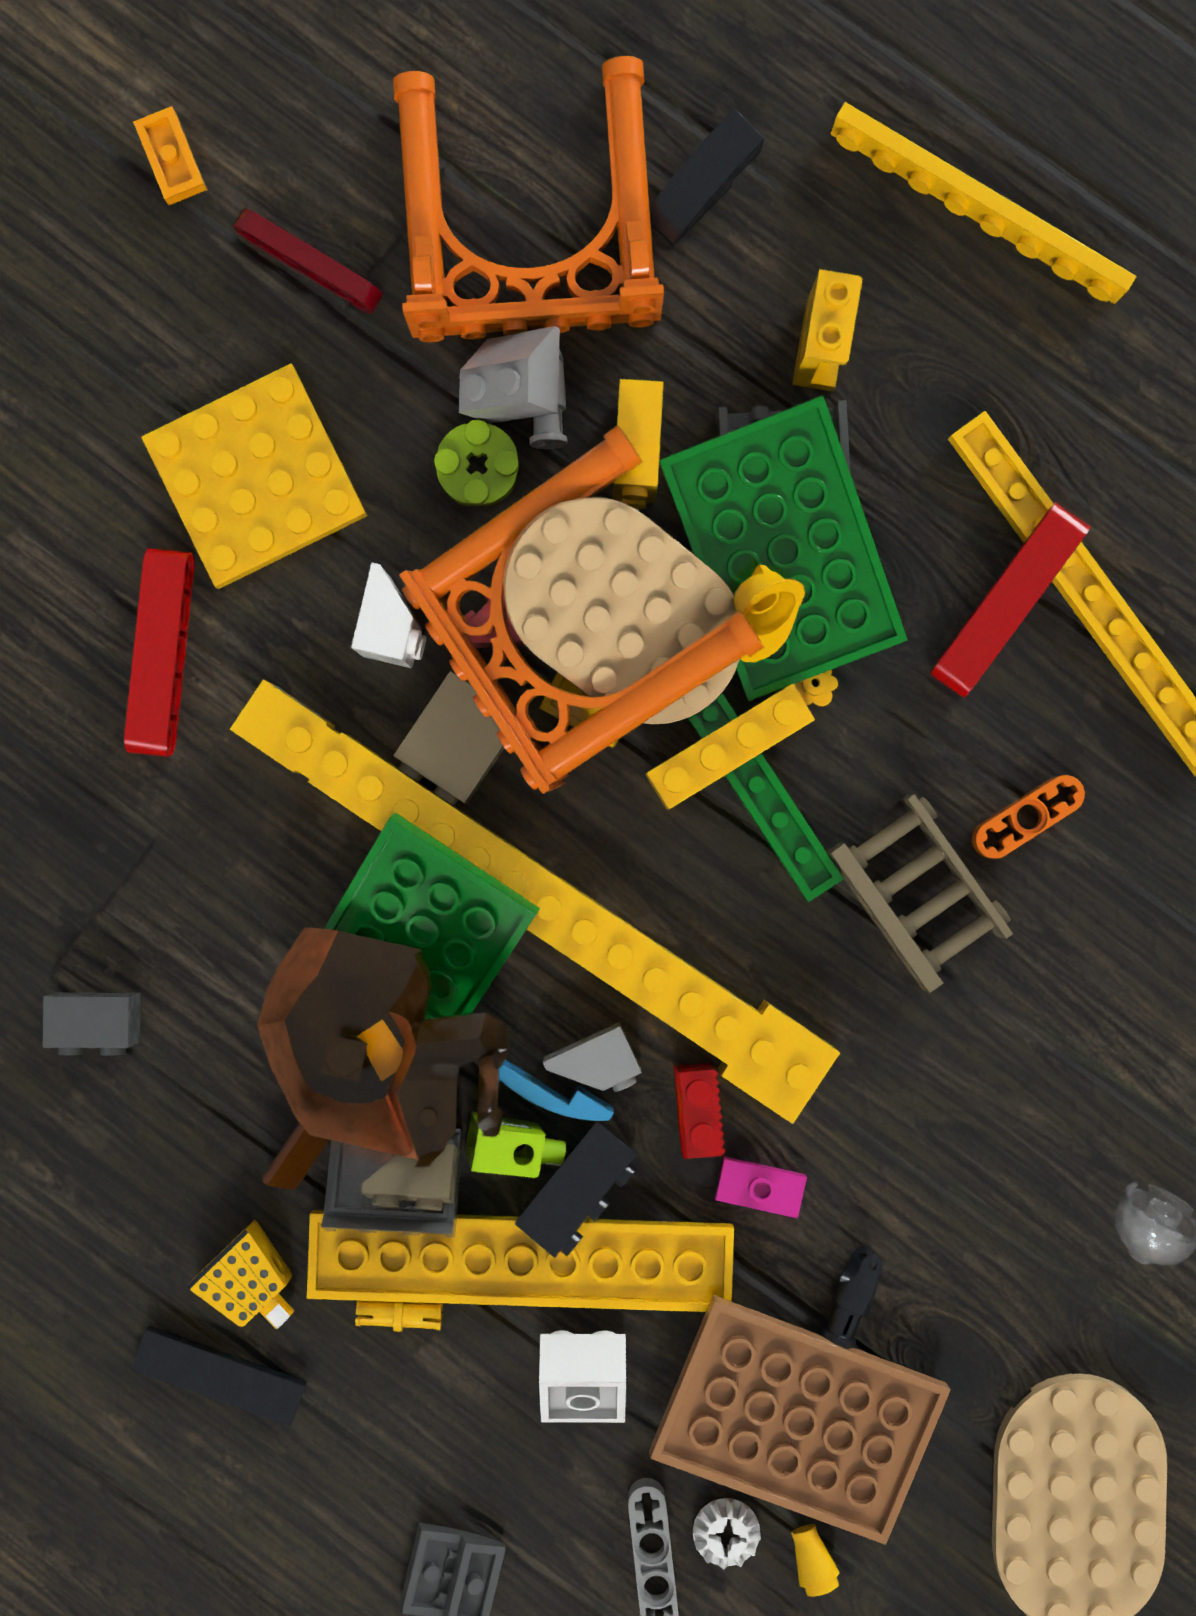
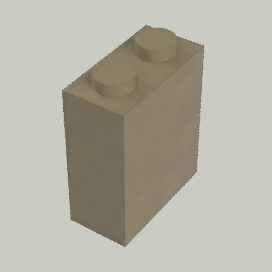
M450 671L393 756L402 761L398 768L400 771L417 782H420L423 776L437 785L433 792L454 806L458 800L468 804L504 750V747L497 736L500 728L492 716L485 717L475 704L473 696L477 693L472 685L466 681L463 682L456 674Z

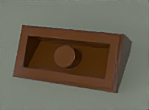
M299 1122L262 1177V1182L267 1186L290 1190L296 1189L330 1139L309 1135Z

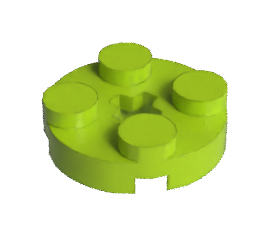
M472 420L468 424H462L451 430L441 441L434 462L438 480L445 493L452 500L468 507H489L500 503L512 492L517 483L519 461L513 441L503 430L482 420ZM472 456L477 458L485 456L487 458L485 462L486 473L483 475L478 471H475L473 474L468 473L467 469L470 467L469 458Z

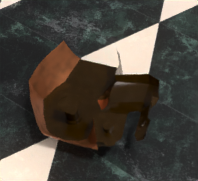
M304 928L277 968L266 991L257 1025L270 1067L295 1117L309 1135L417 1159L415 1167H430L432 1162L445 1150L447 1142L456 1132L459 1067L472 1061L479 1066L477 1126L481 1129L482 1136L496 1137L499 1135L504 1112L498 1108L499 1069L510 1049L508 1026L487 1013L425 1019L432 984L429 968L422 957L420 949L346 932L319 928ZM382 1019L403 1049L402 1061L397 1071L381 1081L367 1055V1043H364L357 1037Z

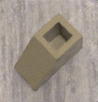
M446 1144L445 1150L432 1162L430 1167H415L417 1159L395 1155L362 1183L361 1193L368 1198H373L372 1205L399 1207V1200L416 1201V1208L442 1210L443 1203H455L460 1151L455 1145Z

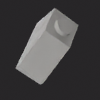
M620 1021L543 1058V1064L547 1071L602 1091L611 1087L614 1092L624 1090L637 1082L635 1076L642 1073L641 1066Z

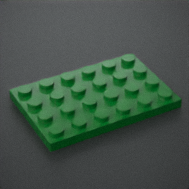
M819 396L659 460L693 555L720 576L733 595H735L738 587L752 576L758 565L767 566L772 572L778 573L784 579H794L803 584L805 595L786 642L766 659L757 662L739 660L736 671L748 701L908 640L824 396Z

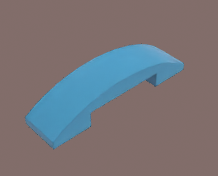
M506 1059L499 1069V1080L528 1101L551 1112L591 1121H609L614 1114L612 1105L580 1085H577L570 1098H567Z

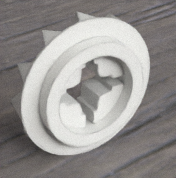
M721 1498L708 1503L700 1510L694 1521L693 1539L696 1550L704 1557L707 1564L711 1562L719 1565L723 1570L727 1566L737 1565L742 1567L745 1560L750 1556H755L759 1540H761L760 1526L755 1513L746 1504L736 1499ZM727 1519H730L733 1534L738 1535V1537H732L730 1543L727 1544V1548H724L721 1537L716 1535V1533H722L724 1526H727Z

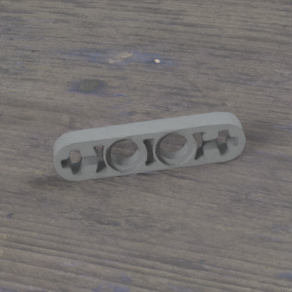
M642 1478L633 1483L628 1491V1511L640 1616H656L655 1609L662 1608L664 1616H679L665 1492L658 1481L652 1478ZM643 1493H650L651 1499L654 1500L652 1501L653 1520L645 1521L643 1504L639 1502L642 1499ZM654 1533L663 1539L664 1544L658 1552L648 1553L640 1547L639 1543L642 1537L646 1534ZM652 1576H661L668 1582V1587L664 1593L652 1595L645 1589V1582Z

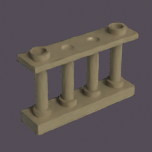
M911 794L900 799L908 811L906 814L856 848L853 845L848 848L845 843H838L829 849L827 854L919 987L931 993L943 984L937 972L942 970L940 965L989 930H992L997 937L1005 939L1013 935V933L1007 926V923L1011 921L1008 913L998 901L990 902L933 821L937 818L933 807L924 797L918 799L915 794ZM919 826L932 847L884 881L876 880L873 883L863 870L868 866L867 861ZM943 860L957 881L905 917L902 914L897 917L888 905L893 900L891 896ZM967 895L981 916L933 950L925 949L921 952L912 939L917 935L916 930Z

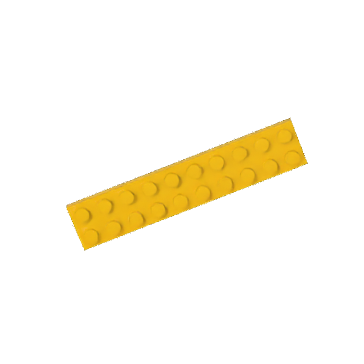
M312 1210L310 1213L307 1299L706 1312L713 1295L732 1302L734 1226L729 1223L597 1219L593 1222L591 1219H586L578 1229L583 1238L567 1257L560 1252L554 1258L514 1224L519 1218L518 1216L457 1214L455 1238L442 1234L420 1233V1235H405L401 1232L386 1231L365 1233L348 1229L327 1231L321 1227L324 1210Z

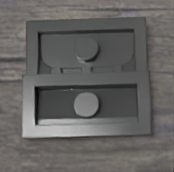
M419 1523L399 1602L401 1614L419 1616H490L506 1550L505 1544L475 1533L439 1525Z

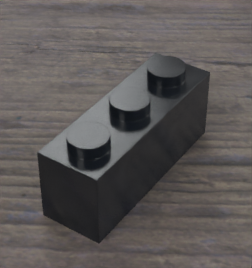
M597 1121L514 1224L554 1258L560 1252L567 1257L583 1238L578 1229L585 1220L590 1218L595 1222L610 1204L605 1195L616 1183L622 1188L637 1170V1167L632 1164L637 1154Z

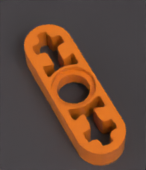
M1069 775L1050 778L980 823L974 829L971 837L974 850L985 858L997 859L1006 856L1076 811L1082 805L1085 798V790L1082 783L1077 778ZM1057 785L1060 787H1070L1072 792L1067 796L1069 803L1067 804L1065 801L1056 802L1049 806L1048 809L1053 812V815L1050 816L1046 805L1037 797L1041 794L1043 801L1050 800L1059 793ZM1024 805L1033 806L1039 815L1037 824L1031 829L1021 827L1017 821V813ZM1006 817L1008 826L1018 835V838L1014 840L1013 833H1007L997 841L1000 848L997 850L994 847L985 848L983 842L988 838L986 831L989 829L991 832H1000L1008 827L1002 822V819Z

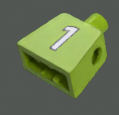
M471 1111L464 1150L471 1171L536 1178L539 1176L541 1164L561 1166L564 1163L566 1142L545 1138V1133L539 1124L503 1117L499 1135L487 1137L482 1136V1131L477 1126L478 1112ZM525 1144L523 1149L515 1151L519 1145Z

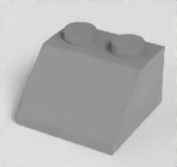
M553 326L487 339L460 370L459 413L489 424L557 414L560 328Z

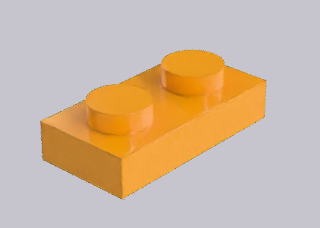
M172 106L133 121L163 197L168 205L207 190L178 116Z

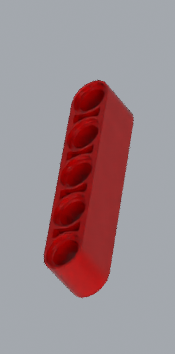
M1055 502L929 674L965 698L1084 539L1091 526Z
M148 548L143 558L124 733V745L128 753L171 757L176 747L195 570L192 552Z

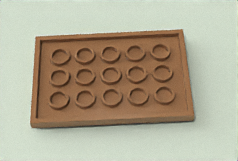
M713 1295L650 1446L649 1455L650 1459L886 1545L951 1389L946 1382L856 1348L847 1349L841 1347L819 1334Z

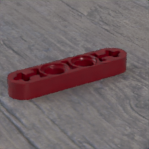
M243 208L233 225V229L248 242L366 313L373 314L383 297V293L365 278L250 209Z

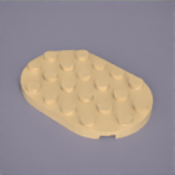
M602 497L566 500L547 508L527 524L515 540L509 552L503 575L506 611L520 639L536 656L590 697L612 695L626 689L736 614L733 603L734 595L722 578L638 510L624 503ZM739 660L643 724L672 723L700 712L724 691L736 671Z
M1066 1374L1049 1378L1031 1387L1032 1392L1024 1397L1015 1408L1010 1407L997 1433L994 1449L992 1552L998 1575L1011 1599L1027 1616H1134L1153 1595L1162 1575L1165 1560L1167 1454L1161 1431L1145 1406L1128 1390L1111 1380L1090 1374Z

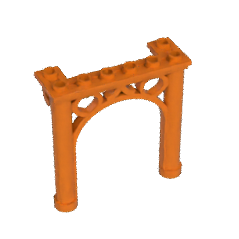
M619 56L605 61L602 65L612 185V204L604 226L598 235L575 255L555 264L534 268L508 267L489 262L469 251L453 235L446 223L442 208L435 110V79L432 75L421 71H407L393 78L394 100L399 105L412 295H406L407 303H402V308L412 338H419L422 342H439L444 339V336L461 335L464 339H480L485 337L486 333L503 332L504 335H511L553 326L560 328V333L570 330V327L587 326L589 330L599 331L612 327V324L628 323L630 327L641 328L652 325L654 321L661 320L664 286L663 284L659 285L658 278L654 276L641 86L644 84L642 60L633 56ZM616 229L618 230L620 265L612 257L602 253L612 239ZM442 241L450 252L461 261L448 272L446 278H444ZM589 263L608 270L612 277L608 287L592 291L580 288L575 279L577 274ZM473 271L489 281L490 290L483 298L462 299L454 292L456 283ZM567 276V287L573 298L544 300L550 290L561 286L560 278ZM498 281L506 282V290L517 292L525 301L496 303L500 293ZM529 284H536L534 290ZM446 301H449L452 307H448Z
M619 425L603 435L604 441L421 570H405L399 574L406 585L402 588L406 599L416 610L422 609L430 621L426 624L429 634L438 645L445 644L453 656L449 660L452 669L463 682L468 679L477 693L473 696V700L478 709L485 717L492 716L500 728L497 736L501 744L510 754L513 752L517 754L524 765L520 768L524 779L533 790L539 788L542 794L565 784L563 779L569 776L568 773L746 654L751 657L765 648L744 614L739 611L725 620L726 622L631 686L620 692L602 697L581 696L554 686L540 676L522 656L511 635L505 612L503 575L509 552L527 524L547 508L566 500L592 498L624 474L643 463ZM499 558L493 574L491 587L477 581H470L482 569ZM469 591H477L490 599V616L488 621L479 627L471 626L460 610L461 598ZM495 629L497 637L490 639L493 645V655L490 662L486 664L468 635L485 636L492 633ZM507 657L514 667L503 666ZM508 677L515 680L520 686H525L529 682L535 689L526 690L520 696L515 708L497 680ZM543 695L557 701L559 722L553 731L544 732L539 730L530 718L528 706L534 697ZM570 705L582 708H602L567 731L570 724ZM537 740L549 741L550 744L541 748Z

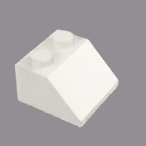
M371 563L351 648L365 658L412 668L414 659L421 660L426 636L421 635L422 628L391 577L380 564Z
M564 1330L555 1331L551 1334H540L539 1393L541 1422H625L626 1334H615L605 1330L597 1331L593 1334H573Z

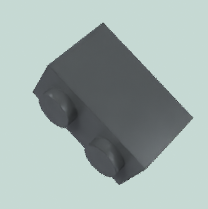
M57 992L43 996V1048H58V1055L84 1054V1048H100V1055L106 1056L126 1054V1048L140 1043L141 993Z

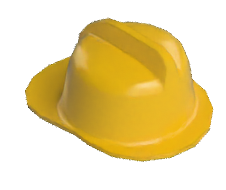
M758 565L752 576L738 587L733 598L736 613L741 611L765 647L751 657L746 654L740 658L744 662H757L766 659L786 642L805 595L803 584L794 579H784L778 573L772 572L767 566Z

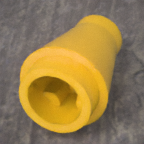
M807 1524L794 1529L791 1534L795 1545L799 1586L804 1587L807 1596L810 1597L821 1596L835 1590L839 1586L837 1576L840 1572L821 1540L816 1525Z

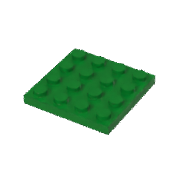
M395 812L388 819L324 929L346 932L420 949L422 957L429 968L432 984L425 1019L472 1014L540 908Z

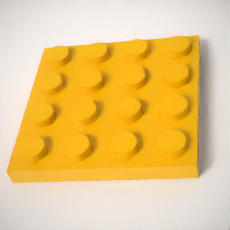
M292 363L141 437L217 589L235 582L368 516Z

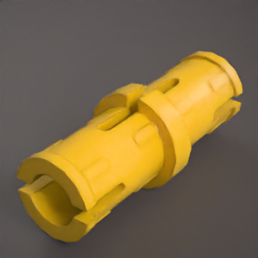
M357 1301L355 1315H358V1317L355 1318V1325L393 1327V1331L402 1332L403 1328L436 1329L441 1331L443 1303Z

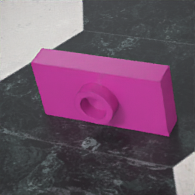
M723 1156L715 1200L798 1219L807 1176L798 1172Z

